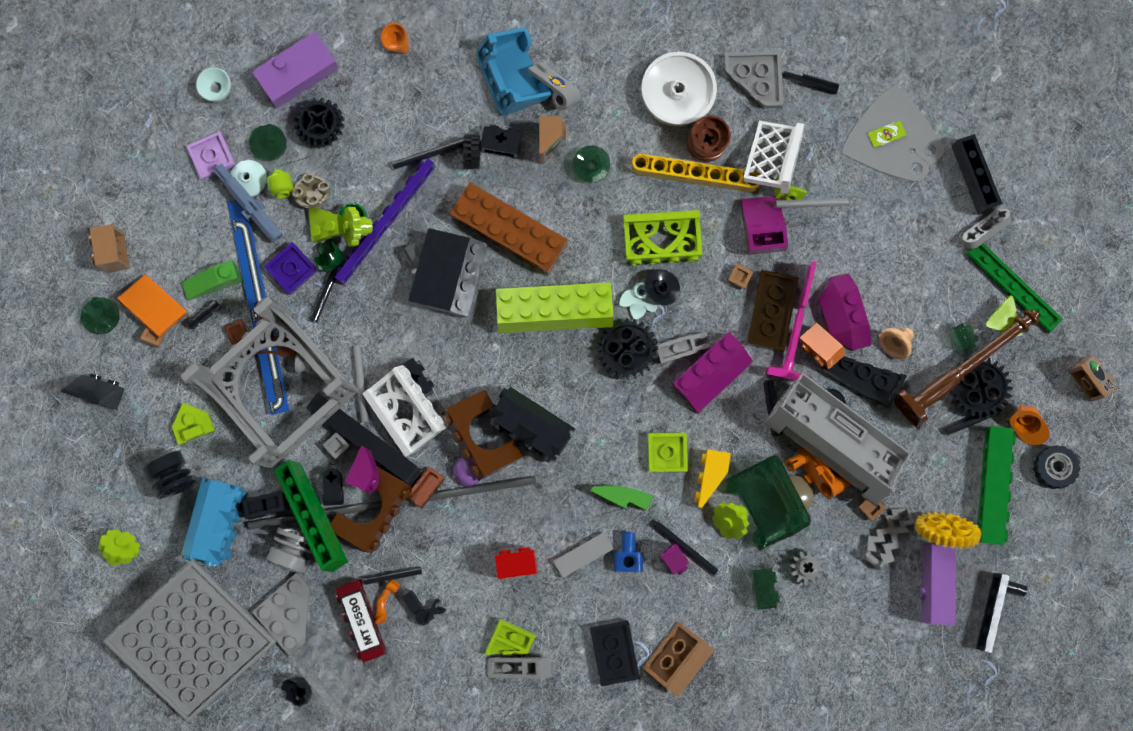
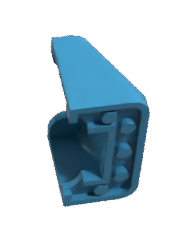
M526 27L488 34L476 50L477 61L496 107L502 116L515 113L548 100L553 96L552 89L527 71L533 64L527 52L532 44V38Z

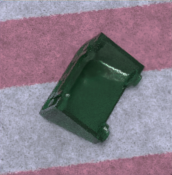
M771 456L723 480L729 493L734 496L740 494L758 528L753 532V542L758 550H762L795 535L810 525L809 513L783 463L777 456Z

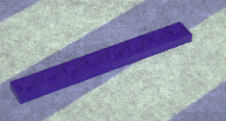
M427 158L425 162L422 161L418 165L416 174L410 176L405 183V188L396 193L394 196L395 201L391 206L388 205L383 210L381 219L379 221L376 220L372 224V233L361 238L359 241L360 245L356 251H351L345 265H341L337 269V275L335 276L337 281L343 285L347 282L435 169L433 161Z

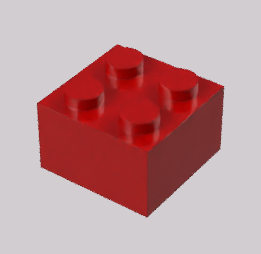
M530 547L518 548L516 553H511L510 549L498 551L499 555H495L498 579L538 574L535 550H531Z

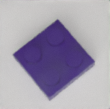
M293 242L264 266L289 295L295 292L318 271Z

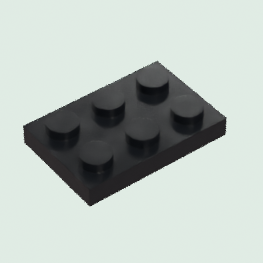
M629 620L590 627L601 687L640 679Z

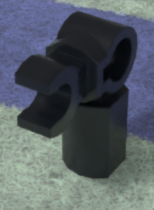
M413 590L401 597L411 613L415 612L416 621L419 625L428 624L435 618V614H442L446 611L445 608L440 611L436 609V604L440 602L439 599L433 602L430 609L426 607L422 610L421 607L423 605Z

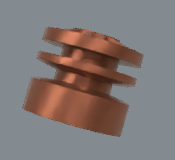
M709 115L700 118L687 136L686 145L688 152L694 159L700 162L715 161L730 143V128L723 119L717 116Z

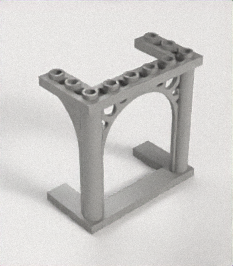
M267 296L261 299L254 308V311L263 319L256 323V327L252 331L246 332L242 336L241 341L232 345L223 357L216 359L210 369L197 363L190 364L184 369V373L180 377L185 382L205 390L234 421L257 449L249 457L253 464L274 469L359 390L354 384L347 382L290 316L292 312L283 304ZM277 328L279 330V338L273 342L270 334ZM266 337V342L261 344L260 342ZM284 337L288 338L289 341L283 342ZM274 346L288 347L298 352L326 383L327 387L323 391L327 396L331 397L325 405L279 446L275 444L245 408L239 393V380L245 364L257 352ZM238 363V367L235 370L232 369ZM227 372H231L235 377L233 381L225 382L222 376ZM232 386H233V387H234V390H233V392L231 393L230 389H229V388L226 389L225 387H232Z

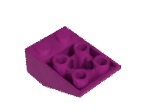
M775 196L741 199L748 255L783 252L789 247L782 208L774 207V201L780 199L775 198Z

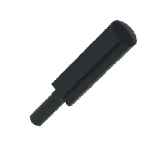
M787 71L783 73V77L800 81L801 85L832 94H837L839 90V83L804 73L802 76Z

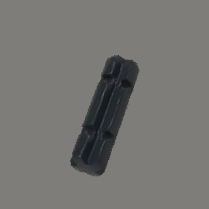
M216 300L210 302L208 307L205 306L194 315V318L191 317L186 321L188 327L194 330L199 326V323L202 324L210 318L213 312L219 311L221 309L220 304Z

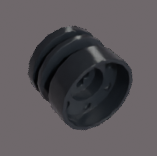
M181 451L165 454L143 468L148 481L158 480L152 486L153 491L159 490L155 494L157 499H164L179 494L195 482L194 476H188L191 473L190 469L180 470L186 464Z

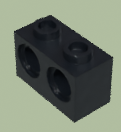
M283 491L242 500L245 517L250 520L289 511L287 499Z

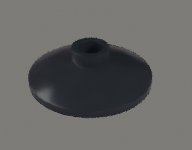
M656 269L651 271L645 278V292L654 303L666 306L678 299L680 284L671 272L664 269Z

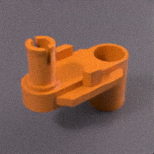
M803 447L797 451L796 456L785 461L786 467L792 464L788 468L789 471H794L802 466L807 473L804 476L805 481L808 484L813 482L826 498H833L853 486V484L837 472L833 474L825 463Z

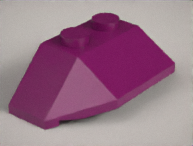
M849 273L830 278L819 299L829 334L851 351L871 346L870 324L857 285Z

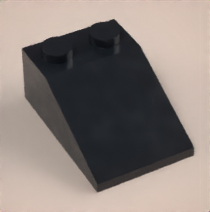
M90 373L89 377L81 375L64 387L61 393L117 410L125 388L119 386L120 382L110 379L104 382L101 381L100 376Z

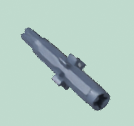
M222 163L217 165L213 171L244 209L241 212L248 221L252 219L272 243L279 240L283 234L263 211L265 208L263 203L259 199L254 201Z

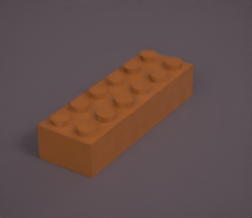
M469 182L450 213L452 220L549 276L568 244V239L471 182Z

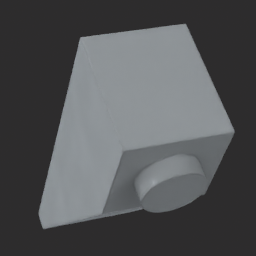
M551 657L488 658V678L544 679L551 677Z

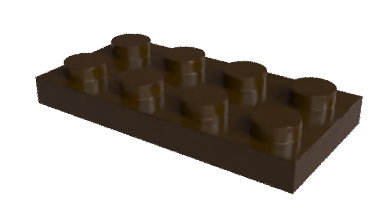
M761 270L747 345L781 352L785 351L799 277Z

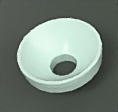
M213 67L200 73L197 78L196 88L204 99L210 102H218L226 98L230 93L231 81L225 71ZM215 83L221 84V90L217 93L211 91V87Z

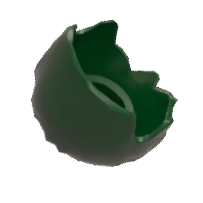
M327 241L318 248L319 257H315L314 260L319 271L328 273L341 264L343 253L334 242Z

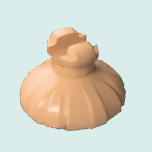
M901 327L898 329L887 328L879 335L880 346L885 353L894 359H907L912 352L910 340L914 338V332L907 327L905 331Z

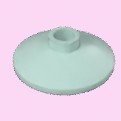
M245 160L239 162L231 170L230 174L238 180L251 197L261 193L267 184V173L263 166L256 161ZM249 174V179L245 180L244 176Z

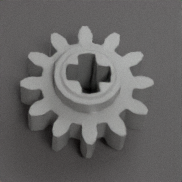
M807 550L805 556L800 551L798 552L799 558L792 557L795 564L789 565V567L794 568L790 575H797L796 582L803 579V585H807L808 580L815 584V577L822 579L818 573L819 571H825L824 568L819 566L824 561L816 560L818 554L811 556V551ZM809 563L810 572H804L805 568L803 565Z

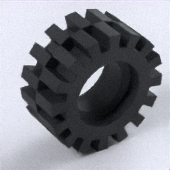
M464 135V169H480V135Z

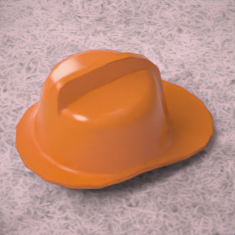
M1021 404L1019 409L1010 418L1011 427L1023 442L1029 445H1040L1048 440L1050 430L1036 408Z

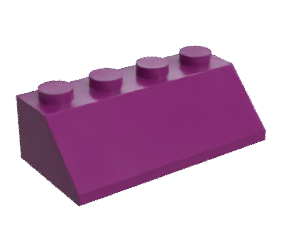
M727 332L672 384V387L698 414L753 363V360L743 345L730 332Z

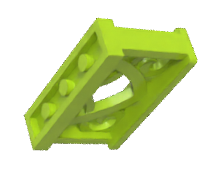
M700 210L627 214L623 216L626 263H630L631 266L641 265L642 262H649L652 265L660 264L661 261H668V263H679L680 260L697 262L702 258ZM690 222H694L695 236L687 233ZM676 223L678 225L676 230H680V232L672 230L671 225ZM659 224H664L670 234L677 236L665 249L658 247L649 239L658 231ZM651 225L653 227V231L648 234H645L644 232L649 231L646 229V226ZM629 226H634L638 237L630 240ZM684 237L691 239L695 243L694 250L690 252L684 251V245L690 247L689 243L683 240ZM641 240L643 243L639 244L637 249L643 248L644 253L636 255L632 251V245ZM677 248L679 253H672Z

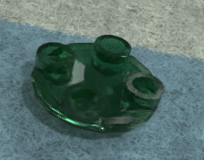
M103 297L92 298L83 307L80 321L84 328L96 335L111 332L117 326L120 319L117 305L110 299Z

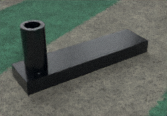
M993 574L976 649L992 653L1005 594L1008 592L1024 597L1027 593L1026 585L1009 581L1010 576Z

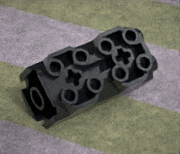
M511 386L509 389L504 387L499 394L500 401L497 405L493 404L488 411L489 420L491 421L490 425L499 432L502 429L508 432L506 434L507 437L515 442L521 440L524 442V448L532 453L537 451L540 453V458L547 463H550L551 460L555 462L557 460L555 454L558 456L561 454L571 438L569 432L574 433L576 428Z

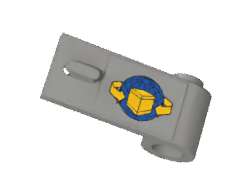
M541 62L527 69L530 74L554 91L552 101L557 109L563 110L580 101L581 94L579 89L545 63Z

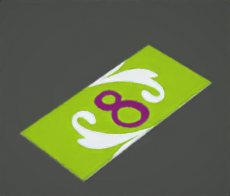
M901 121L868 132L874 148L907 136Z

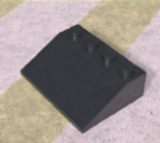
M428 228L408 302L459 318L468 317L487 243Z

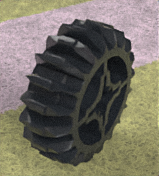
M322 97L319 102L316 98H313V103L306 100L307 106L300 104L302 111L297 110L296 114L299 117H294L293 119L296 122L294 125V129L297 130L296 135L301 136L300 140L302 142L306 141L308 146L313 144L317 148L321 144L322 148H325V143L327 142L332 146L331 140L338 141L336 135H342L343 133L340 129L345 127L341 123L345 120L343 116H340L342 114L341 109H337V104H332L329 99L325 102ZM323 110L321 113H314L315 111ZM333 115V125L331 129H329L327 124L330 121V117ZM309 117L311 123L308 125L309 128L305 130V122ZM315 120L322 122L323 126L318 123L316 124ZM318 132L325 133L323 135L315 136Z

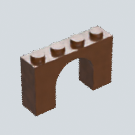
M486 390L446 408L441 413L444 424L451 431L453 441L459 445L464 460H467L472 475L478 481L512 465L523 457L514 440L493 450L483 449L473 442L469 432L471 421L487 413L493 405Z
M379 467L377 469L380 477L376 488L382 498V508L379 515L369 523L359 524L346 515L337 512L331 523L335 534L370 554L379 548L383 534L389 531L390 522L400 512V505L403 500L408 498L411 488L407 483Z

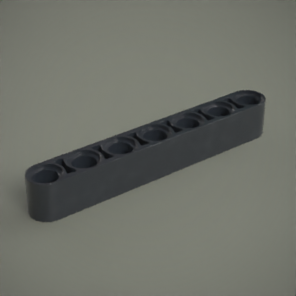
M317 392L306 408L315 414L329 400ZM341 409L337 410L325 421V423L359 448L363 446L372 451L376 461L410 486L414 484L423 472L422 469Z

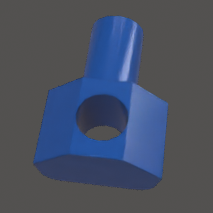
M622 532V552H614V572H643V552H635L634 532ZM627 556L634 559V565L630 568L625 567L623 564V560Z

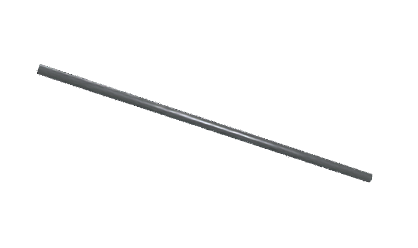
M533 476L435 492L429 501L536 484V478ZM406 499V500H403V502H402L401 505H407V504H413V503ZM382 501L326 509L324 512L327 517L336 516L337 512L344 515L382 508ZM295 515L248 522V529L298 521Z

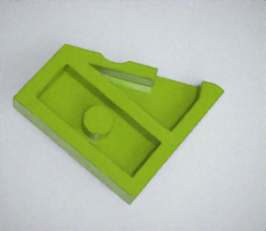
M317 207L308 208L312 242L318 243L344 235L343 217L341 215Z
M500 619L485 655L528 654L536 634Z

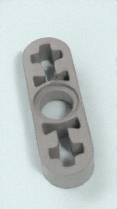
M999 208L963 234L965 247L969 249L977 248L1009 225L1011 222L1010 211L1006 208ZM985 226L992 227L990 230L987 231L982 230V228Z

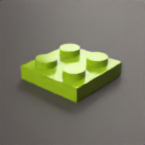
M648 433L649 472H688L687 433Z

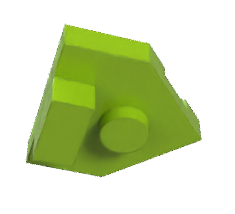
M184 402L172 425L178 445H183L216 431L209 413Z

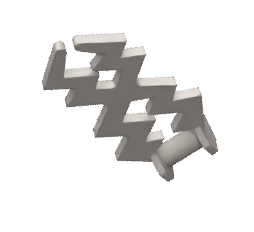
M905 508L891 509V515H885L888 527L877 529V536H868L866 552L862 556L863 560L868 561L877 570L881 569L884 564L895 561L891 550L901 548L897 535L909 533L906 526L915 524L910 509L907 510L908 521H898L899 527H894L893 520H900L901 518L897 513L905 511ZM883 534H889L892 543L882 544L885 554L879 553L881 561H879L870 554L877 551L874 542H885Z

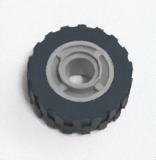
M1050 446L1040 451L1041 453L1037 454L1036 460H1034L1033 471L1035 472V477L1039 480L1040 484L1047 488H1065L1073 484L1076 478L1079 477L1080 461L1077 459V455L1065 446ZM1054 463H1057L1060 466L1059 472L1054 470Z

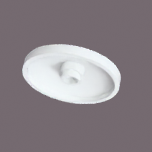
M671 52L660 56L647 68L642 80L641 93L645 107L654 118L664 124L681 127L694 124L708 114L716 98L717 84L713 71L701 58L687 52Z

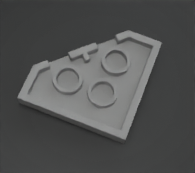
M781 51L724 53L726 75L763 108L783 107Z
M295 573L252 611L289 656L298 651L306 643L308 604L311 587L299 573Z

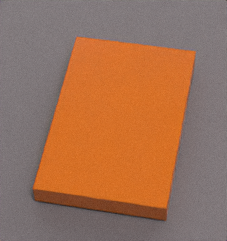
M146 274L117 298V301L158 338L164 335L187 314V311Z

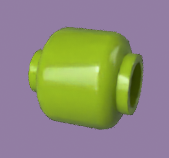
M281 169L272 171V174L267 178L270 194L275 196L276 199L289 197L294 189L290 174L283 172Z

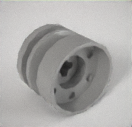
M278 527L277 532L284 535V539L274 537V540L280 543L281 547H271L266 559L286 568L306 573L310 560L304 557L303 553H312L311 548L306 547L308 542L303 532L292 528Z

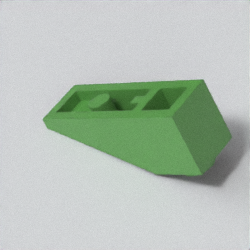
M231 260L213 266L183 281L182 284L189 301L242 283L237 264Z

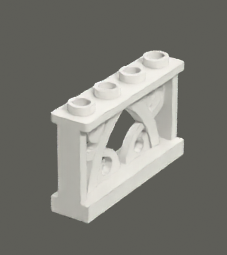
M403 365L393 368L392 371L363 393V396L405 457L416 453L422 446L446 429L443 419L437 415L432 403L426 399L421 387L415 383L410 371ZM397 378L402 388L398 386L397 382L394 386L395 391H393L392 380ZM387 385L388 392L382 394L380 389ZM397 399L413 404L412 421L397 417ZM425 420L431 427V430L428 433L423 432L419 429V427H428L424 424ZM416 434H419L423 438L415 443L413 439Z

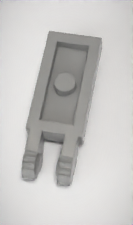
M703 332L693 336L691 334L656 345L659 348L656 352L660 364L694 355L711 348L710 343L697 347L694 343L695 340L707 337V333Z

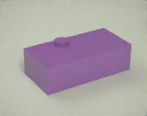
M316 31L252 71V73L275 107L279 108L338 70L339 67Z
M922 544V587L919 589V598L922 599V623L955 625L956 547L952 549L950 546L945 548L940 544Z

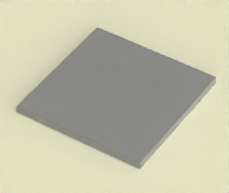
M192 558L106 636L103 642L181 717L189 722L276 643V639Z

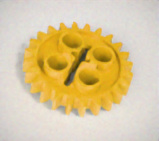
M927 512V515L922 513L921 516H918L915 523V531L918 532V535H922V539H928V542H936L935 545L940 544L945 548L950 546L952 549L955 547L962 549L964 546L969 549L970 546L975 547V544L978 545L981 537V529L978 528V525H973V521H967V518L961 519L959 515L954 516L952 513H949V515H946L944 512H941V514Z

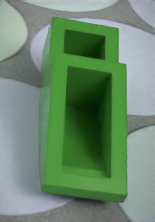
M620 486L592 487L590 491L624 509L629 502L646 511L653 498L652 495Z

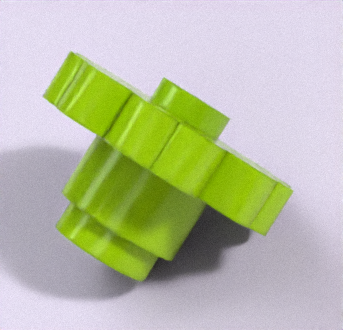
M355 207L345 208V214H343V236L348 246H357L361 236H367V234L372 233V220L360 217Z
M722 502L714 508L713 512L715 515L712 516L714 526L720 529L722 536H725L727 539L734 538L739 540L747 534V527L749 526L747 520L748 512L744 506L735 505L732 502L729 504Z
M118 529L108 530L106 535L101 536L98 549L103 551L102 556L106 558L107 563L117 566L130 563L133 558H136L139 553L140 544L135 542L136 537L129 532H121Z

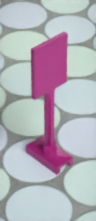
M812 261L807 266L798 304L799 310L795 316L785 361L783 360L782 368L767 367L766 375L796 381L802 374L793 371L795 364L793 360L804 318V308L807 305L816 267L815 261Z

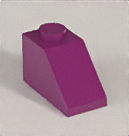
M361 446L345 482L372 494L379 484L378 479L380 475L372 451Z
M673 544L659 555V558L673 575L676 573L680 575L688 569L686 565L689 561L677 544Z

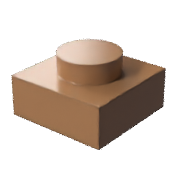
M736 263L728 282L745 290L753 271Z
M146 327L140 342L159 348L166 333L158 338Z
M866 499L858 506L870 521H873L886 509L881 502L874 506Z

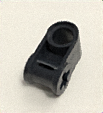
M327 469L322 477L323 505H343L342 473L338 469ZM332 472L334 475H337V479H334L333 483L331 479H328Z

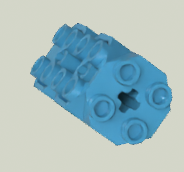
M202 478L182 550L184 560L190 561L192 558L197 562L203 560L202 564L219 567V564H223L225 560L229 561L232 554V549H230L231 542L235 541L237 530L233 529V525L235 522H240L242 517V511H240L243 503L242 500L247 498V492L243 491L244 487Z

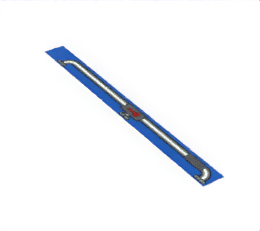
M237 200L227 201L254 329L256 323L263 319L254 311V308L261 299L266 298L251 222L241 213L244 209ZM276 346L265 348L263 350L277 351ZM258 354L270 414L274 415L289 411L278 354Z

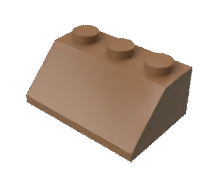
M678 622L644 665L643 669L679 697L714 652V649Z

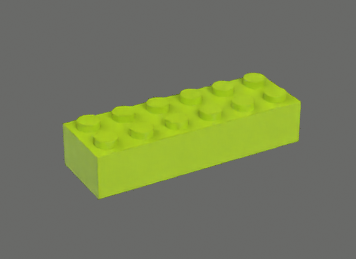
M611 282L496 289L499 333L613 327Z

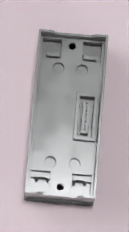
M804 373L786 389L764 422V424L778 434L782 431L861 490V496L874 506H877L893 490L903 466L911 456L909 451Z

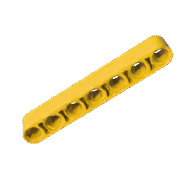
M638 154L632 160V171L640 176L743 192H755L760 184L750 185L748 182H744L743 178L746 170L646 154ZM642 161L645 163V167L638 168L635 163ZM660 164L664 169L657 171L654 166ZM673 168H681L682 173L676 174L673 172ZM693 170H698L701 173V175L699 177H695L692 175L691 172ZM755 171L749 173V176L753 177L760 175ZM717 173L720 178L714 180L710 174ZM729 176H736L738 182H731Z

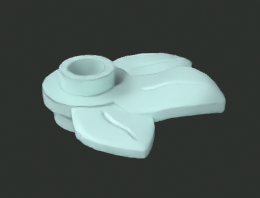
M644 282L637 283L632 290L625 291L620 298L619 305L630 307V313L636 320L643 317L646 310L656 312L658 304L649 299L646 292L645 295L638 293L640 289L645 290Z

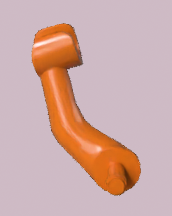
M391 580L386 585L385 590L377 600L376 624L384 623L387 620L386 599L391 592L395 594L400 586L395 580Z

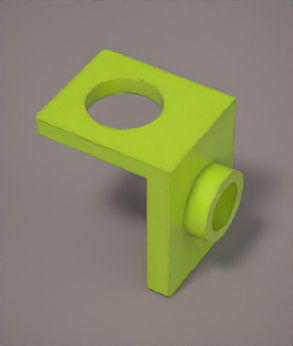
M791 185L788 194L781 193V188L774 187L775 198L781 200H802L807 194V190Z

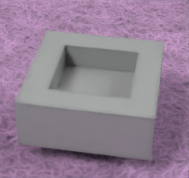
M338 432L323 444L325 449L336 460L351 447Z

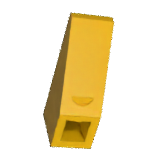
M709 449L706 450V454L702 453L701 465H704L703 472H699L697 484H700L699 492L696 491L694 503H697V508H702L728 473L731 453Z

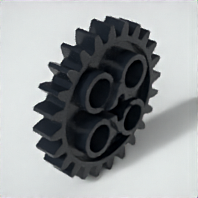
M626 318L625 323L618 319V325L613 323L611 329L605 327L607 333L600 334L603 340H597V343L601 346L596 348L597 352L600 353L597 355V358L602 360L600 362L601 366H605L604 370L606 372L611 370L610 374L612 377L618 373L620 380L623 375H625L627 380H629L630 375L637 379V373L644 376L643 370L650 371L648 365H655L652 358H658V355L654 352L659 350L658 346L655 345L658 343L657 338H653L655 336L654 332H649V326L644 328L642 321L637 325L636 319L632 323L629 322L628 318ZM626 333H632L629 339H623V336ZM613 346H618V347H619L616 352H614V353L609 352L610 349H611V347H613ZM638 346H646L644 351H636ZM625 347L631 348V350H630V351L624 350V348H625ZM625 359H632L631 364L627 366L623 365Z
M989 357L986 362L983 361L965 375L972 378V384H967L963 380L948 393L955 396L951 402L959 403L956 407L957 409L960 407L964 408L963 414L970 411V417L977 413V418L980 419L984 413V416L988 418L990 412L995 416L997 410L1002 411L1004 409L1002 405H1008L1009 402L1006 399H1010L1012 395L1007 392L1013 390V387L1008 386V384L1012 382V379H1006L1009 372L1003 373L1004 366L998 368V361L992 364ZM983 373H990L992 380H986L983 377ZM978 384L984 387L982 391L976 387ZM988 391H994L996 399L990 398ZM970 394L977 397L976 403L969 400Z

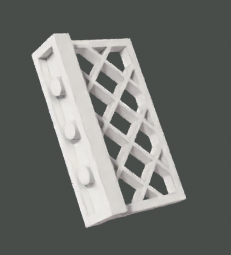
M759 121L743 181L781 188V193L788 194L803 138L804 124L797 123L796 127ZM761 129H770L772 132L764 135ZM789 132L791 135L783 138L780 133ZM776 136L779 141L772 144L769 138ZM764 141L768 146L760 149L757 144ZM783 144L787 150L779 152L776 147ZM772 150L775 155L768 158L765 153ZM761 156L764 161L757 164L754 158ZM780 159L783 164L775 167L772 162ZM768 164L771 170L764 173L761 167ZM755 170L760 174L757 177L749 176V173ZM775 173L779 180H770L768 176Z

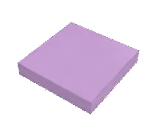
M221 131L186 146L202 181L216 175L213 170L221 163L226 169L236 165Z

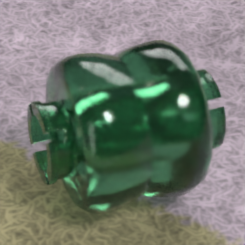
M962 323L952 328L955 332L951 333L950 337L955 342L958 350L965 349L966 352L976 347L975 342L979 341V337L974 333L971 324L965 326Z

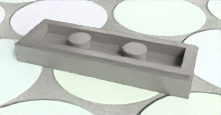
M603 532L554 560V563L564 578L614 548Z

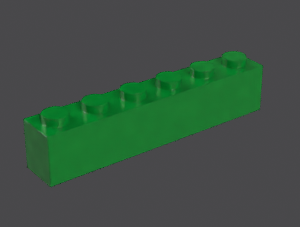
M995 426L985 428L977 520L978 528L981 529L979 543L1005 545L1008 539L1006 522L1010 518V513L1007 511L1008 503L1011 501L1009 484L1013 480V473L1010 471L1011 465L1014 462L1012 447L1016 442V435L1012 428Z
M287 460L273 471L321 571L335 572L349 561L302 464Z

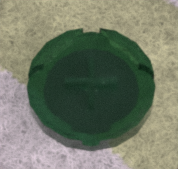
M272 124L261 125L252 131L249 137V147L257 159L264 162H272L284 154L287 148V139L279 127Z

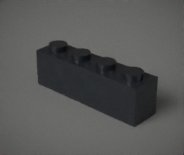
M973 134L956 140L951 147L978 215L997 209L1002 205V201L976 135Z

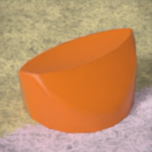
M399 23L386 25L381 33L383 46L393 52L407 54L409 40L405 28Z

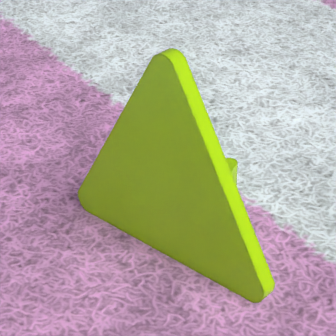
M1008 296L986 321L985 327L1003 332L1014 324V318L1018 317L1013 296Z

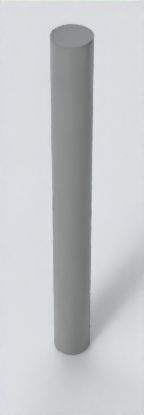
M847 198L774 201L775 208L848 206Z
M361 346L353 347L356 382L359 390L361 423L368 422L366 399L363 396L365 384Z

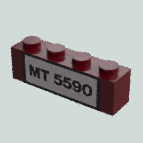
M356 580L336 588L337 593H335L338 604H342L344 609L342 616L345 623H349L351 630H348L352 642L355 641L357 645L355 652L358 660L362 659V662L365 663L387 654L362 581Z

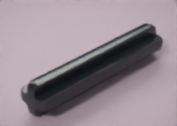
M773 380L763 382L768 416L777 404ZM771 429V435L773 437L781 436L782 431L778 434Z

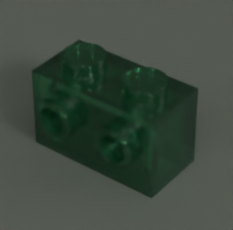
M772 568L749 570L754 608L756 610L777 608V603L780 600L779 593L775 591L774 583H777L776 572H772Z

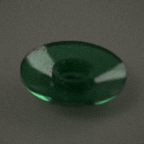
M585 146L574 156V172L585 182H598L607 176L610 170V158L606 151L598 146ZM593 163L595 167L590 169L588 164Z

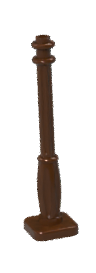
M1028 309L1024 310L1022 318L1015 317L1014 324L958 367H952L949 371L934 379L916 396L911 397L905 390L898 392L894 399L895 405L917 430H920L928 420V416L925 413L926 408L947 395L956 385L964 380L966 374L1021 332L1027 333L1030 325H1038L1039 314L1034 309L1031 311Z

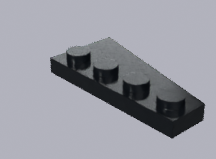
M845 356L829 370L825 366L821 369L823 372L887 409L891 407L896 394L907 377L905 374H897L891 370L877 368L868 363L857 362L855 359Z

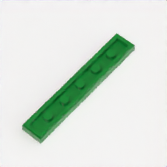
M984 243L977 248L970 249L965 254L1008 296H1013L1014 301L1023 310L1028 309L1031 311L1034 309L1040 316L1038 324L1048 334L1063 320Z

